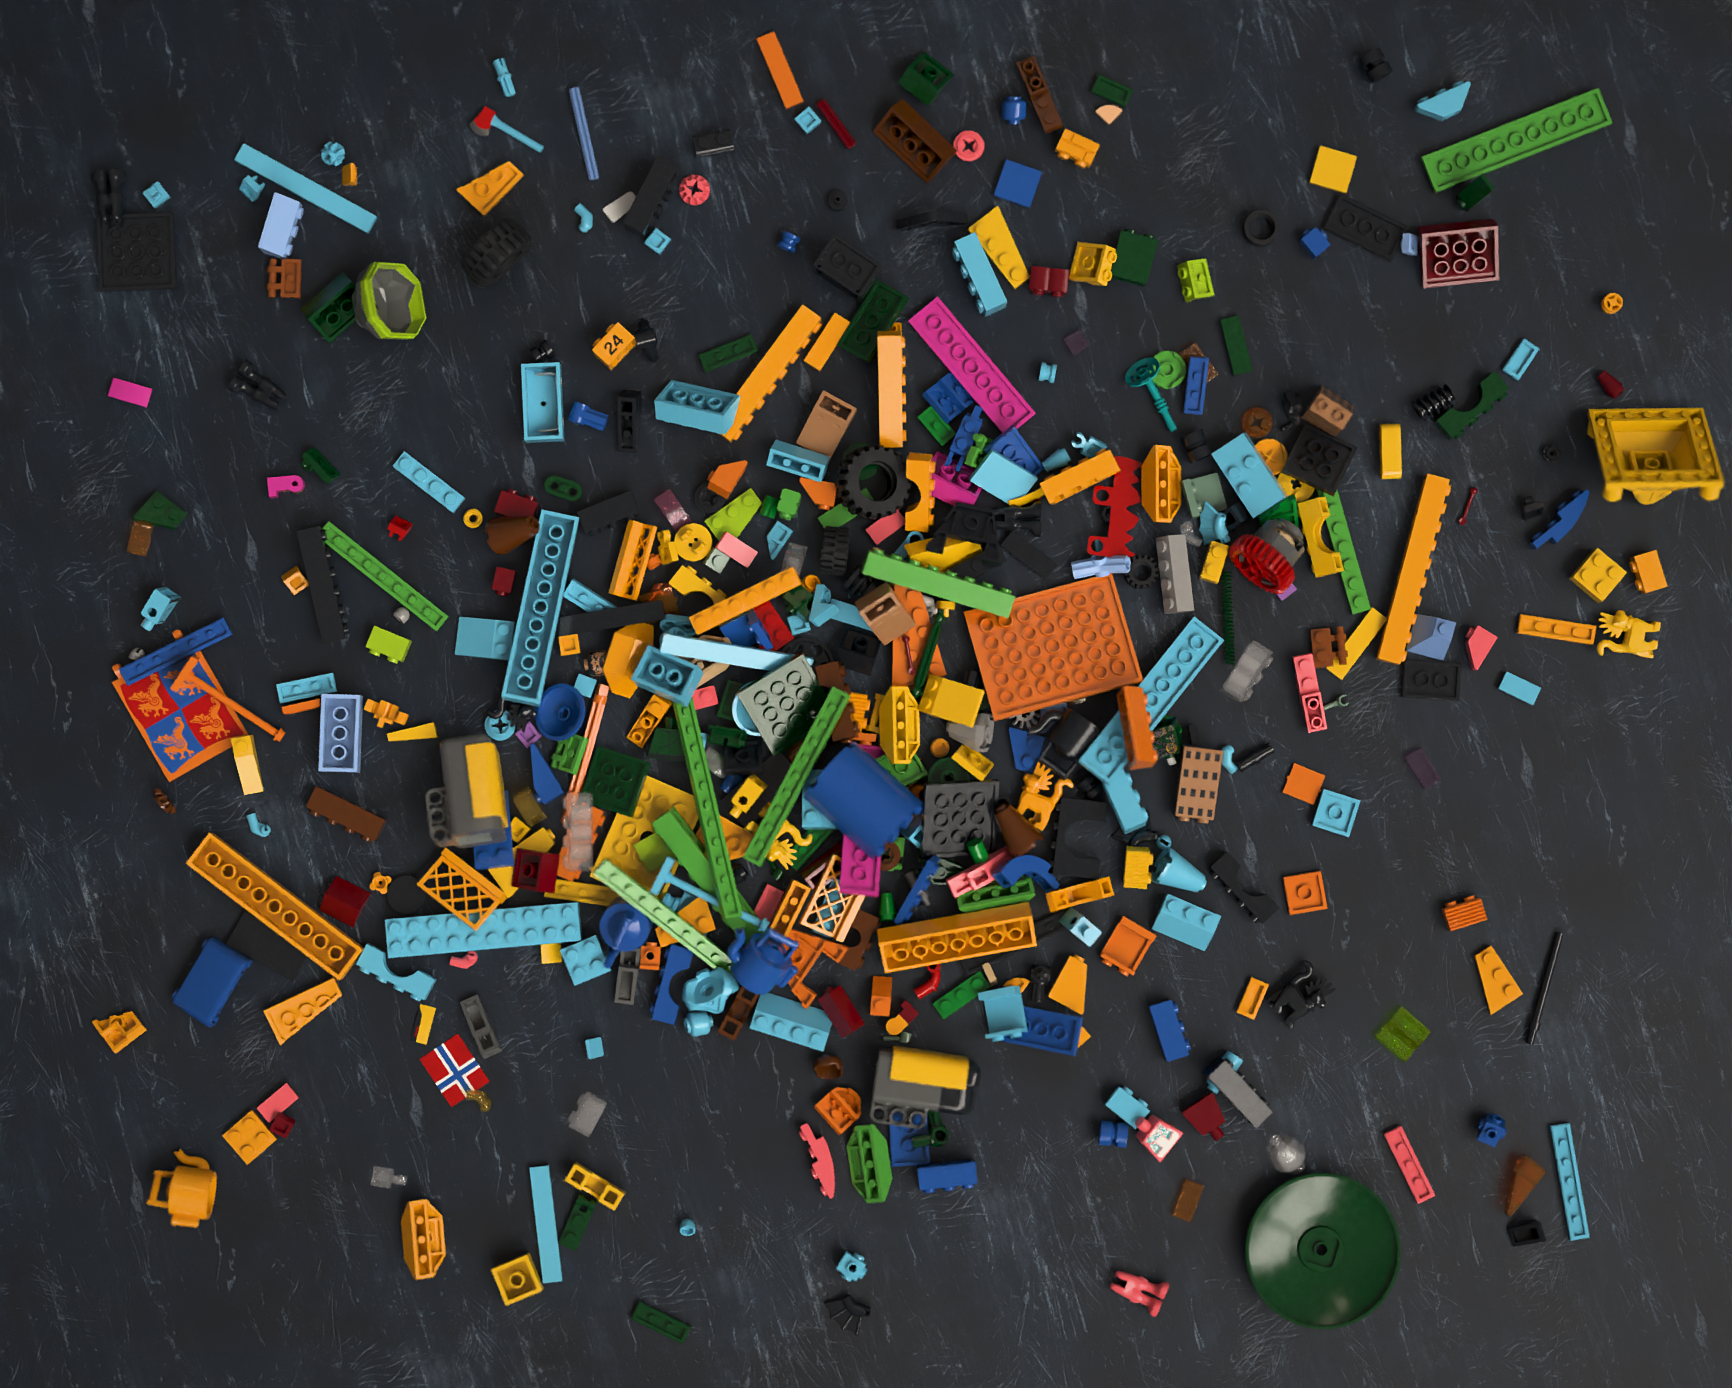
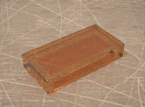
M1185 1179L1172 1216L1191 1222L1204 1186Z

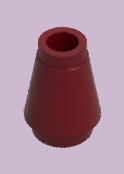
M1604 371L1597 377L1608 397L1615 399L1624 392L1623 384L1607 371Z

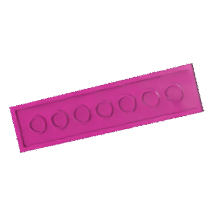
M938 296L908 321L978 406L983 408L984 413L1001 433L1011 425L1018 429L1036 414Z
M859 744L874 759L885 754L881 746ZM844 834L839 893L878 897L881 856H875L871 859Z

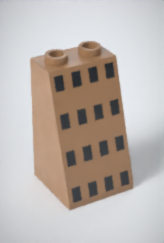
M1322 385L1301 418L1323 432L1336 436L1343 430L1352 416L1354 405Z
M1182 747L1174 816H1177L1179 821H1189L1190 818H1195L1197 823L1208 824L1209 820H1214L1223 751Z

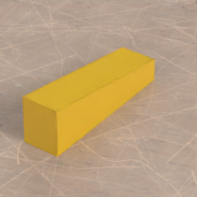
M433 722L388 733L387 737L388 741L391 742L438 738V734Z

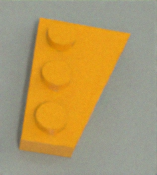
M1491 945L1474 955L1489 1007L1488 1010L1490 1015H1492L1523 993Z

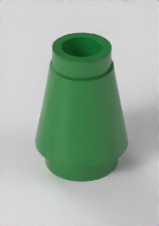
M882 893L878 917H880L881 922L894 921L897 912L892 893Z

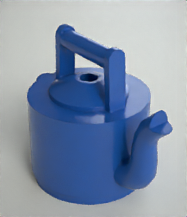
M622 896L615 898L608 905L600 921L602 938L610 946L603 963L607 969L612 966L620 951H632L639 948L646 941L653 926V921Z
M743 927L735 929L736 939L728 947L727 955L732 961L730 965L732 974L743 987L756 994H767L775 985L781 988L785 987L791 978L798 973V968L792 965L790 956L798 947L799 941H794L769 927L764 933L753 934L741 948L745 941V932ZM781 943L790 947L788 951L784 948V946Z

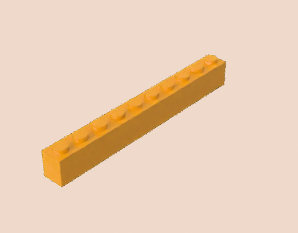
M1432 474L1424 476L1390 603L1387 621L1385 622L1378 648L1377 660L1400 665L1401 661L1404 662L1406 659L1407 651H1405L1406 643H1410L1412 632H1409L1410 627L1415 624L1417 614L1414 612L1416 606L1419 607L1422 596L1419 593L1426 584L1427 577H1424L1426 569L1429 570L1432 559L1429 556L1436 546L1437 540H1434L1435 533H1439L1441 528L1439 518L1446 509L1444 500L1445 496H1449L1451 485H1449L1450 479Z

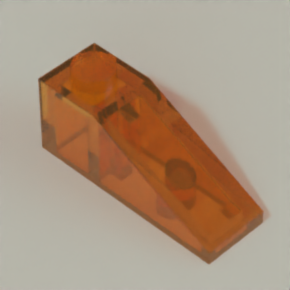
M1526 1155L1524 1158L1520 1157L1514 1165L1516 1168L1513 1170L1504 1211L1510 1217L1547 1172Z

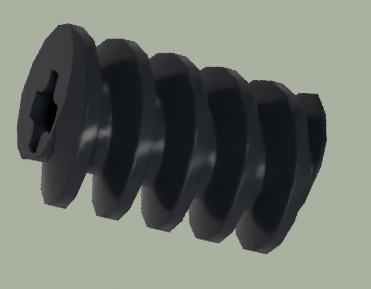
M1444 384L1443 389L1439 387L1436 392L1431 391L1430 396H1423V400L1418 398L1416 403L1412 402V406L1419 418L1426 422V415L1434 418L1433 411L1438 415L1440 414L1439 408L1447 411L1446 404L1454 407L1453 401L1455 397L1450 387Z

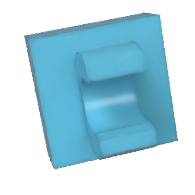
M248 175L243 179L239 189L254 202L258 199L265 184L258 185L256 183L258 177L253 176L251 178Z
M158 181L143 192L155 209L170 198Z

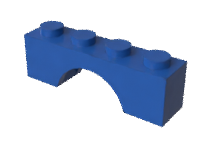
M671 944V947L666 948L664 958L667 959L666 966L661 967L659 977H662L661 985L657 984L654 994L658 996L656 1004L652 1003L649 1013L653 1015V1020L675 1025L680 1005L672 999L669 985L672 977L678 971L690 968L693 952L686 947Z

